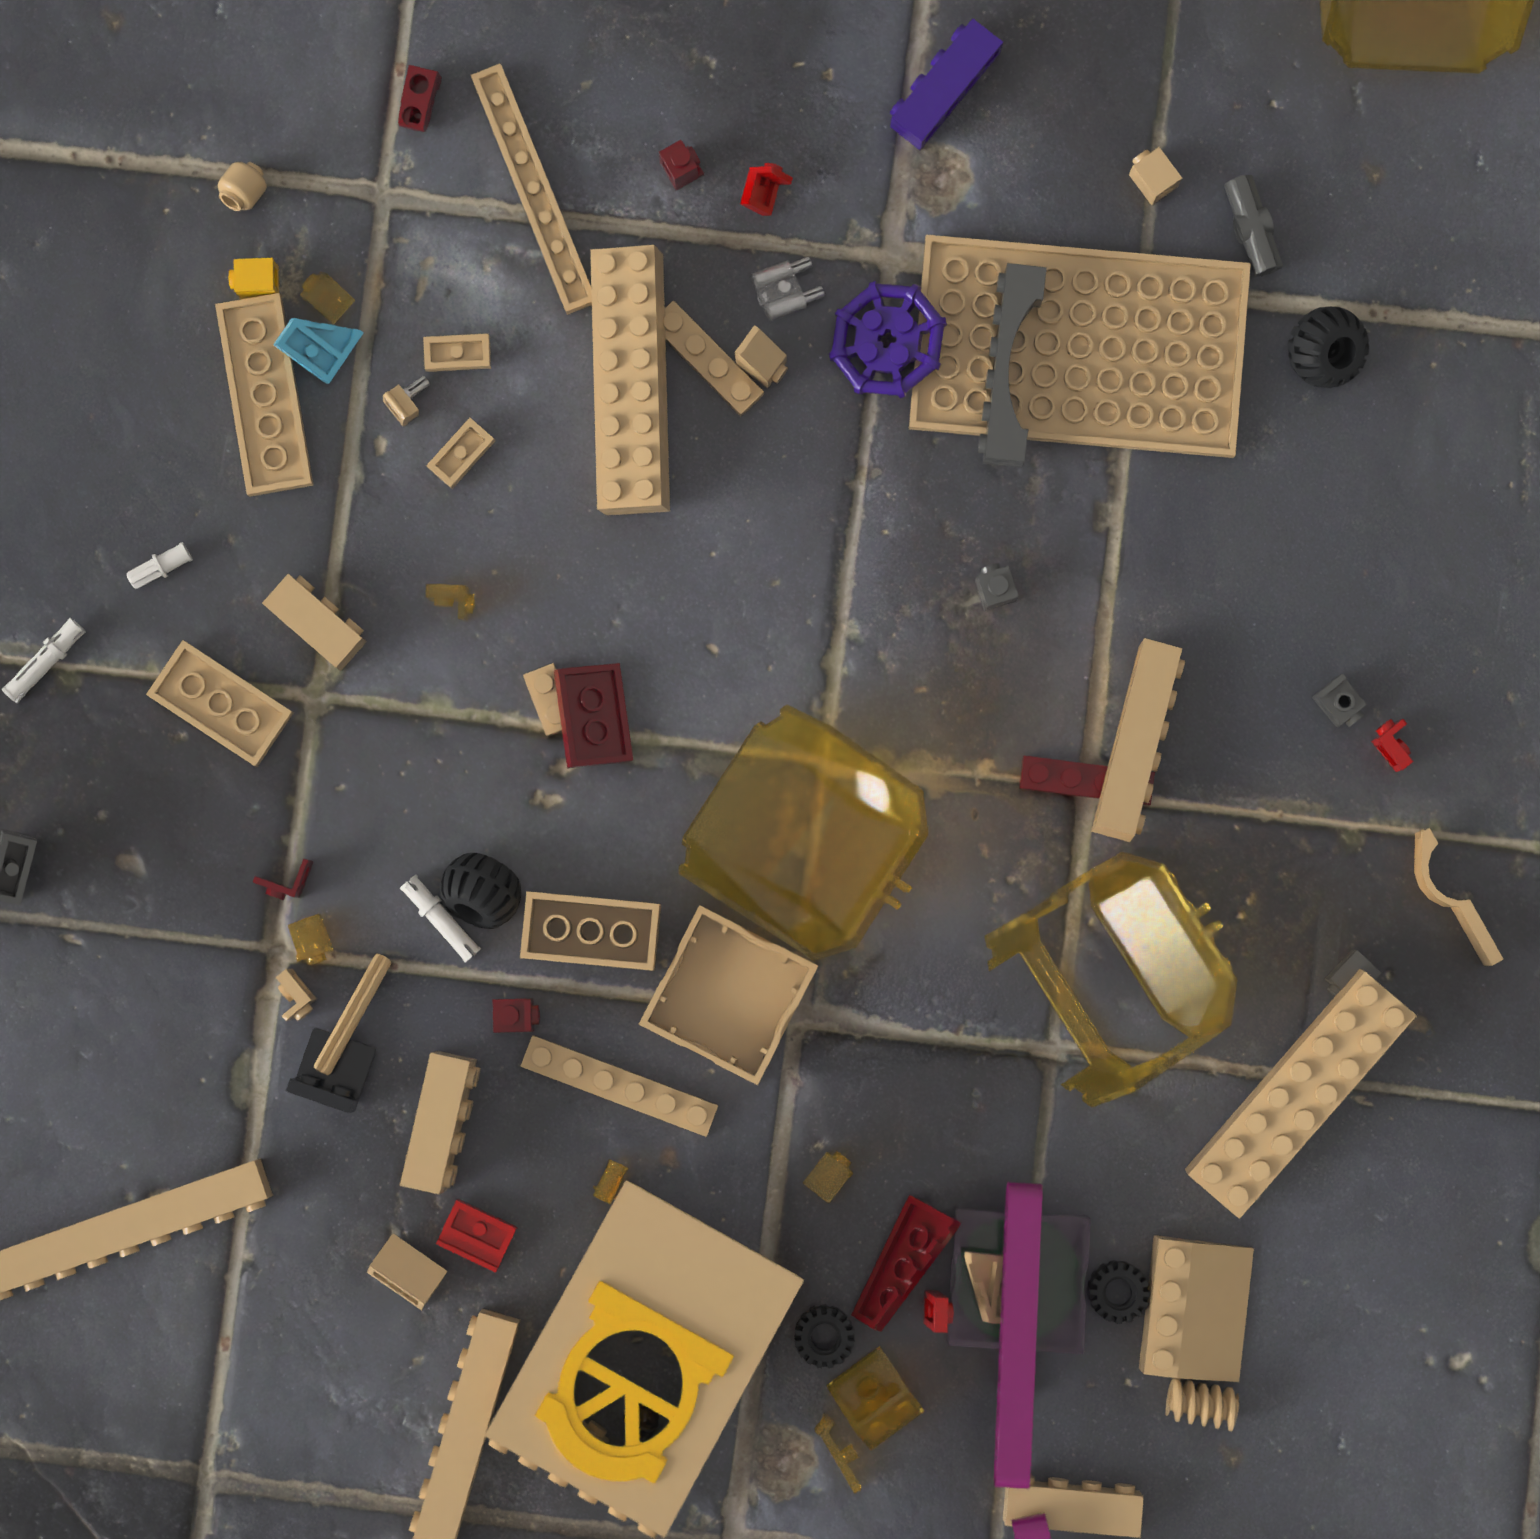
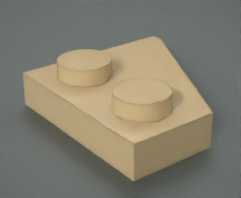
M965 1251L964 1258L982 1321L1000 1324L1003 1255Z

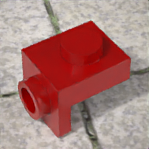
M764 163V166L750 167L740 204L762 216H771L779 185L792 184L793 177L782 172L783 168L773 163Z

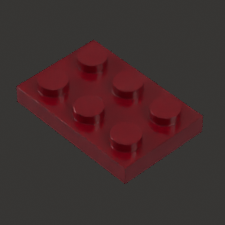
M620 663L554 670L567 769L633 761Z

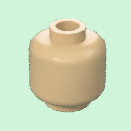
M235 162L231 164L217 185L220 192V200L234 211L252 209L267 188L266 182L262 177L263 171L252 162L247 164Z

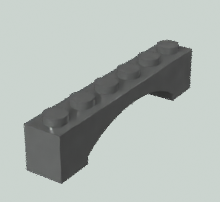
M1007 263L1005 273L999 272L996 292L1002 293L1001 305H995L993 324L998 325L997 337H991L989 357H995L994 369L987 370L985 389H991L990 402L984 401L982 410V421H987L986 434L980 433L978 453L984 454L983 463L1022 468L1025 462L1028 429L1021 428L1012 406L1009 390V361L1013 341L1021 323L1033 307L1040 308L1042 304L1047 267Z

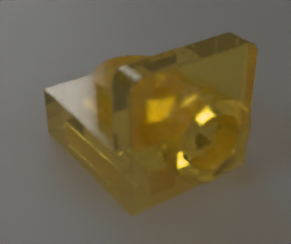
M320 272L318 275L315 273L311 274L301 286L304 291L300 294V297L308 301L331 324H335L355 301L351 295L324 272Z
M426 584L425 597L430 601H434V606L453 607L454 602H458V619L460 621H468V614H473L474 594H469V588L466 585Z
M316 914L287 925L297 952L295 956L297 962L306 961L307 965L311 966L327 960L325 954L332 952L333 948L321 914Z
M837 1150L833 1155L826 1151L802 1183L827 1203H830L848 1178L854 1174L849 1168L852 1162Z

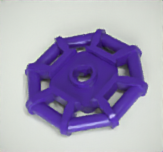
M876 281L869 283V287L842 309L836 310L834 314L837 317L833 345L829 358L830 361L836 363L853 385L854 392L857 394L874 393L897 395L899 398L906 397V393L934 370L938 371L941 367L939 360L944 327L947 326L946 318L940 316L917 284L903 286L877 284ZM882 297L904 299L901 307L884 306ZM873 301L875 309L866 312L863 319L859 320L854 316L868 303ZM915 305L927 319L926 322L920 325L909 314ZM848 325L856 328L854 346L845 347ZM891 332V335L896 338V342L890 343L889 348H884L883 342L880 341L881 337ZM930 333L927 354L921 353L923 334ZM858 355L867 368L860 374L849 359ZM918 360L922 363L903 378L901 372L905 370L904 367L910 362L913 363ZM875 373L892 374L893 382L873 380Z

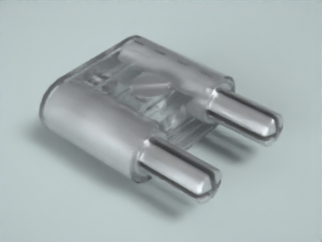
M809 257L793 263H789L786 260L751 274V280L758 295V300L770 322L807 308V303L825 296L821 286L802 292L795 276L796 273L812 267Z

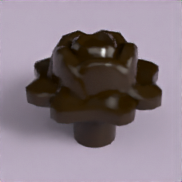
M639 1403V1440H642L645 1436H651L652 1431L658 1428L657 1421L659 1419L657 1412Z

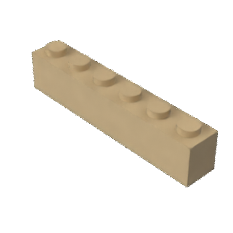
M1146 638L1143 639L1138 647L1091 832L1130 842L1135 834L1140 835L1146 817L1141 814L1143 802L1149 803L1153 791V784L1148 782L1151 771H1157L1161 759V753L1156 752L1159 740L1164 741L1169 728V722L1164 721L1167 709H1173L1177 696V691L1172 690L1175 678H1181L1185 665V660L1180 659L1182 648Z

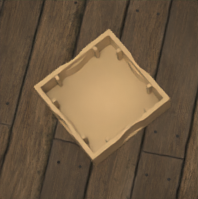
M699 905L678 946L677 953L663 980L659 983L639 1025L712 1060L715 1064L758 1085L818 965Z

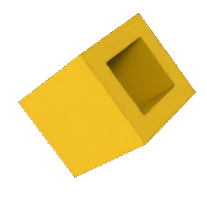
M273 258L233 259L234 269L229 270L230 289H234V292L240 299L279 293V266Z

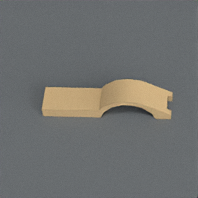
M1430 828L1416 832L1414 873L1419 888L1429 900L1443 907L1452 908L1484 966H1493L1504 960L1471 900L1459 901L1448 898L1436 889L1430 878L1428 864L1432 851L1439 843Z

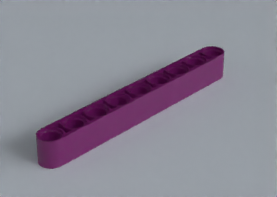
M1007 1182L994 1457V1487L1029 1489L1042 1219V1184Z

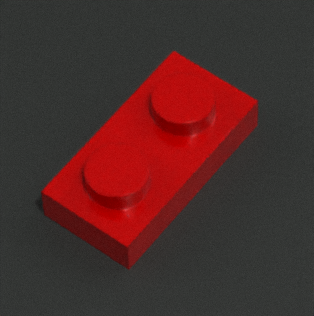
M924 1290L923 1324L933 1332L948 1333V1324L953 1323V1303H948L949 1298L938 1290Z

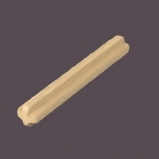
M378 953L374 955L314 1064V1068L324 1075L332 1073L391 965L389 958Z

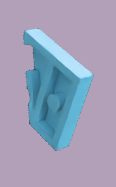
M291 318L273 345L325 384H329L364 332L359 329Z

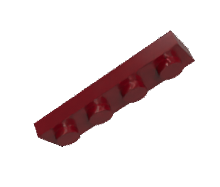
M1024 755L1019 789L1100 799L1108 766ZM1151 772L1148 783L1154 784L1155 772ZM1152 795L1149 803L1143 802V805H1151Z

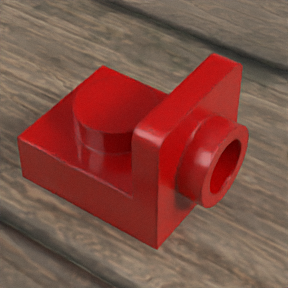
M1389 719L1375 730L1379 736L1371 741L1395 772L1404 770L1413 762L1409 757L1411 754L1409 747L1400 738L1396 740L1393 737L1395 733L1407 725L1404 719L1398 720L1395 723L1392 719Z

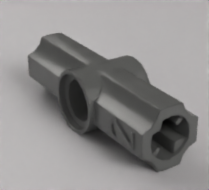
M1242 175L1226 182L1224 188L1234 214V231L1239 243L1245 246L1254 276L1262 277L1281 269L1283 264L1273 238L1274 225L1269 210L1262 206L1253 176Z

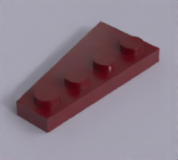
M909 1195L851 1316L872 1329L882 1332L962 1223L922 1200Z

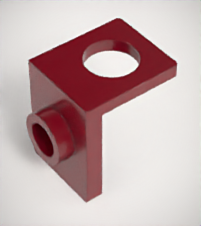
M303 859L293 888L257 876L254 877L253 883L267 887L265 894L284 900L286 895L300 898L313 861Z

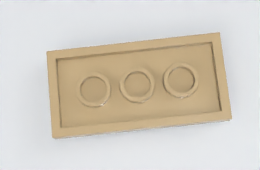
M182 640L146 694L255 767L259 766L294 714V712L184 640Z

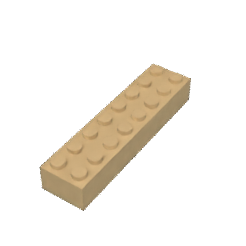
M655 245L593 249L590 251L597 510L605 515L670 512L666 341L663 321L665 316L663 254Z
M1359 969L1347 985L1338 992L1185 1168L1187 1174L1240 1219L1417 1015L1369 974Z

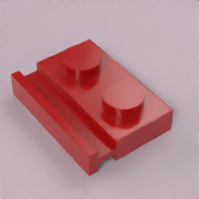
M457 1199L436 1245L496 1273L518 1227Z

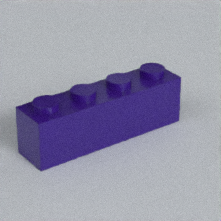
M973 18L967 26L961 24L956 29L950 39L953 43L946 51L943 49L938 51L930 63L933 66L926 76L921 73L910 87V90L913 92L906 100L899 99L890 111L892 115L890 127L920 151L1001 53L1003 41Z

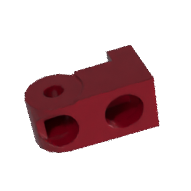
M413 65L408 66L398 118V125L400 127L426 132L431 119L435 96L442 80L438 71Z

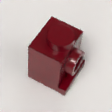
M682 139L659 151L660 164L675 190L704 175L699 165L700 160L693 147H686Z

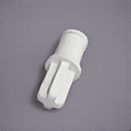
M181 542L179 545L158 556L153 554L152 559L128 571L127 578L130 584L135 589H138L161 576L164 578L168 577V572L193 559L185 544Z

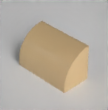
M395 1234L390 1236L367 1271L368 1274L420 1310L427 1304L448 1272Z

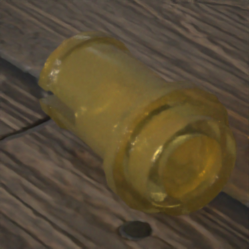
M609 1159V1163L598 1186H593V1189H595L593 1196L611 1204L613 1198L616 1199L617 1197L615 1194L628 1168Z

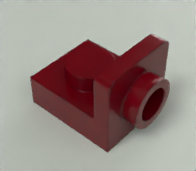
M533 998L493 999V1033L533 1032L534 1025L540 1024L539 1005H534Z

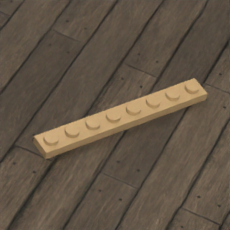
M501 63L472 74V81L566 314L568 315L591 306L592 290Z

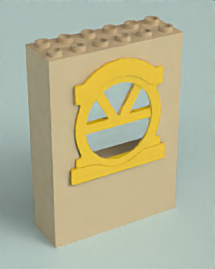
M626 1180L485 1434V1437L490 1439L488 1444L504 1454L508 1450L520 1456L518 1461L536 1471L538 1466L549 1472L548 1478L566 1488L568 1483L579 1489L578 1495L592 1504H596L599 1500L608 1505V1512L622 1521H626L627 1517L638 1522V1529L646 1535L656 1538L657 1534L665 1538L804 1279ZM638 1330L657 1336L672 1349L680 1364L683 1387L678 1408L586 1357V1355L600 1341L618 1332ZM579 1370L611 1386L582 1405H575L574 1385ZM625 1395V1445L614 1446L598 1440L584 1427L583 1420ZM639 1403L669 1419L668 1425L659 1434L646 1442H640Z

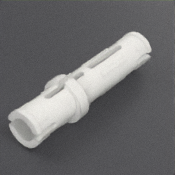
M69 618L51 638L47 637L43 641L44 646L2 688V691L11 700L19 703L25 694L33 688L59 659L63 660L67 656L66 652L86 631L75 620Z
M414 875L409 879V883L406 882L400 887L401 891L419 908V915L427 917L466 963L481 948L477 946L440 904L441 899L438 895L434 897L418 879V876Z

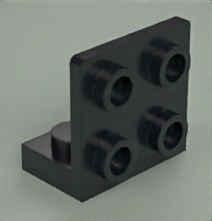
M314 1028L297 1076L290 1078L286 1092L346 1113L355 1112L376 1049L350 1039L332 1073L324 1075L314 1068V1064L331 1032Z

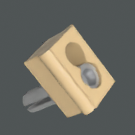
M424 376L407 388L402 389L398 384L383 395V402L402 426H406L411 420L419 416V409L411 399L430 385Z

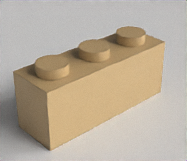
M287 574L262 604L334 667L342 671L367 642L360 636L364 630L350 618L346 622L342 621L336 615L339 608L325 596L319 601L311 594L315 588L301 575L295 580L291 575Z

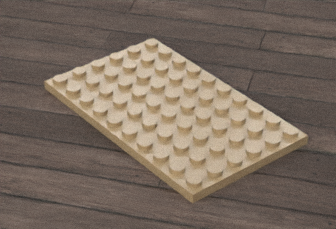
M926 235L921 292L940 316L946 318L947 326L944 327L939 360L941 367L938 371L934 370L912 388L909 430L980 436V433L986 434L987 421H982V410L984 401L990 402L991 389H985L987 370L994 369L995 357H989L991 337H997L998 325L993 324L995 305H1001L1002 293L996 292L999 272L1005 273L1007 263L1047 267L1042 304L1040 308L1033 307L1021 323L1013 341L1009 361V390L1012 406L1021 428L1028 429L1027 440L1234 458L1236 456L1251 263ZM920 310L918 315V325L927 321V319L920 312ZM930 333L923 334L921 353L927 354ZM918 360L914 362V370L922 364Z

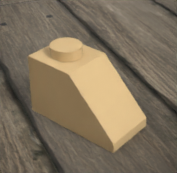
M754 325L735 351L736 364L745 373L768 388L773 381L778 384L787 372L788 367L785 366L787 355Z

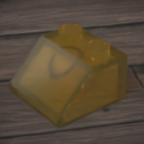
M880 1346L826 1385L854 1432L870 1450H873L925 1411L911 1388Z

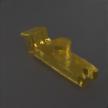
M823 1413L822 1419L814 1428V1432L823 1439L855 1494L862 1489L849 1463L859 1458L852 1444L842 1450L839 1449L830 1434L835 1421Z

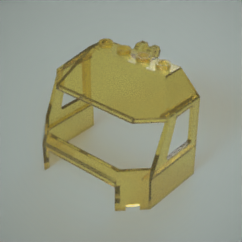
M1120 852L1091 868L984 936L986 947L990 950L992 949L993 958L988 960L989 971L1017 953H1020L1089 1063L1087 1067L1060 1085L1068 1091L1075 1088L1083 1094L1082 1101L1092 1108L1139 1090L1232 1025L1237 978L1232 972L1230 962L1222 956L1212 936L1214 932L1223 926L1217 920L1204 927L1199 919L1211 909L1208 902L1195 908L1186 899L1178 886L1176 877L1167 869L1165 864L1125 852ZM1088 881L1092 909L1158 1014L1164 1021L1188 1036V1038L1158 1057L1134 1067L1109 1051L1040 941L1038 918L1068 902L1066 895Z

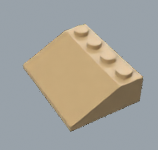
M1154 1235L1148 1282L1150 1297L1147 1300L1149 1303L1147 1309L1145 1308L1139 1369L1143 1374L1178 1379L1239 1382L1254 1248Z

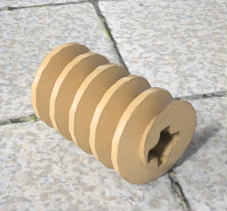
M1173 1378L1171 1380L1166 1399V1417L1170 1411H1173L1175 1422H1179L1183 1413H1186L1188 1423L1193 1424L1196 1416H1200L1203 1427H1206L1209 1419L1213 1418L1215 1429H1219L1223 1420L1227 1421L1228 1431H1233L1239 1410V1394L1237 1393L1235 1396L1233 1388L1226 1387L1223 1393H1221L1220 1386L1214 1384L1208 1392L1207 1385L1203 1382H1200L1195 1389L1194 1383L1191 1380L1185 1381L1183 1387L1181 1386L1180 1379Z

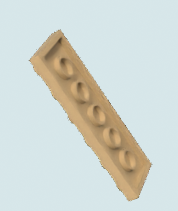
M275 293L215 304L247 495L251 497L313 486L293 360L273 345L287 325L281 294Z

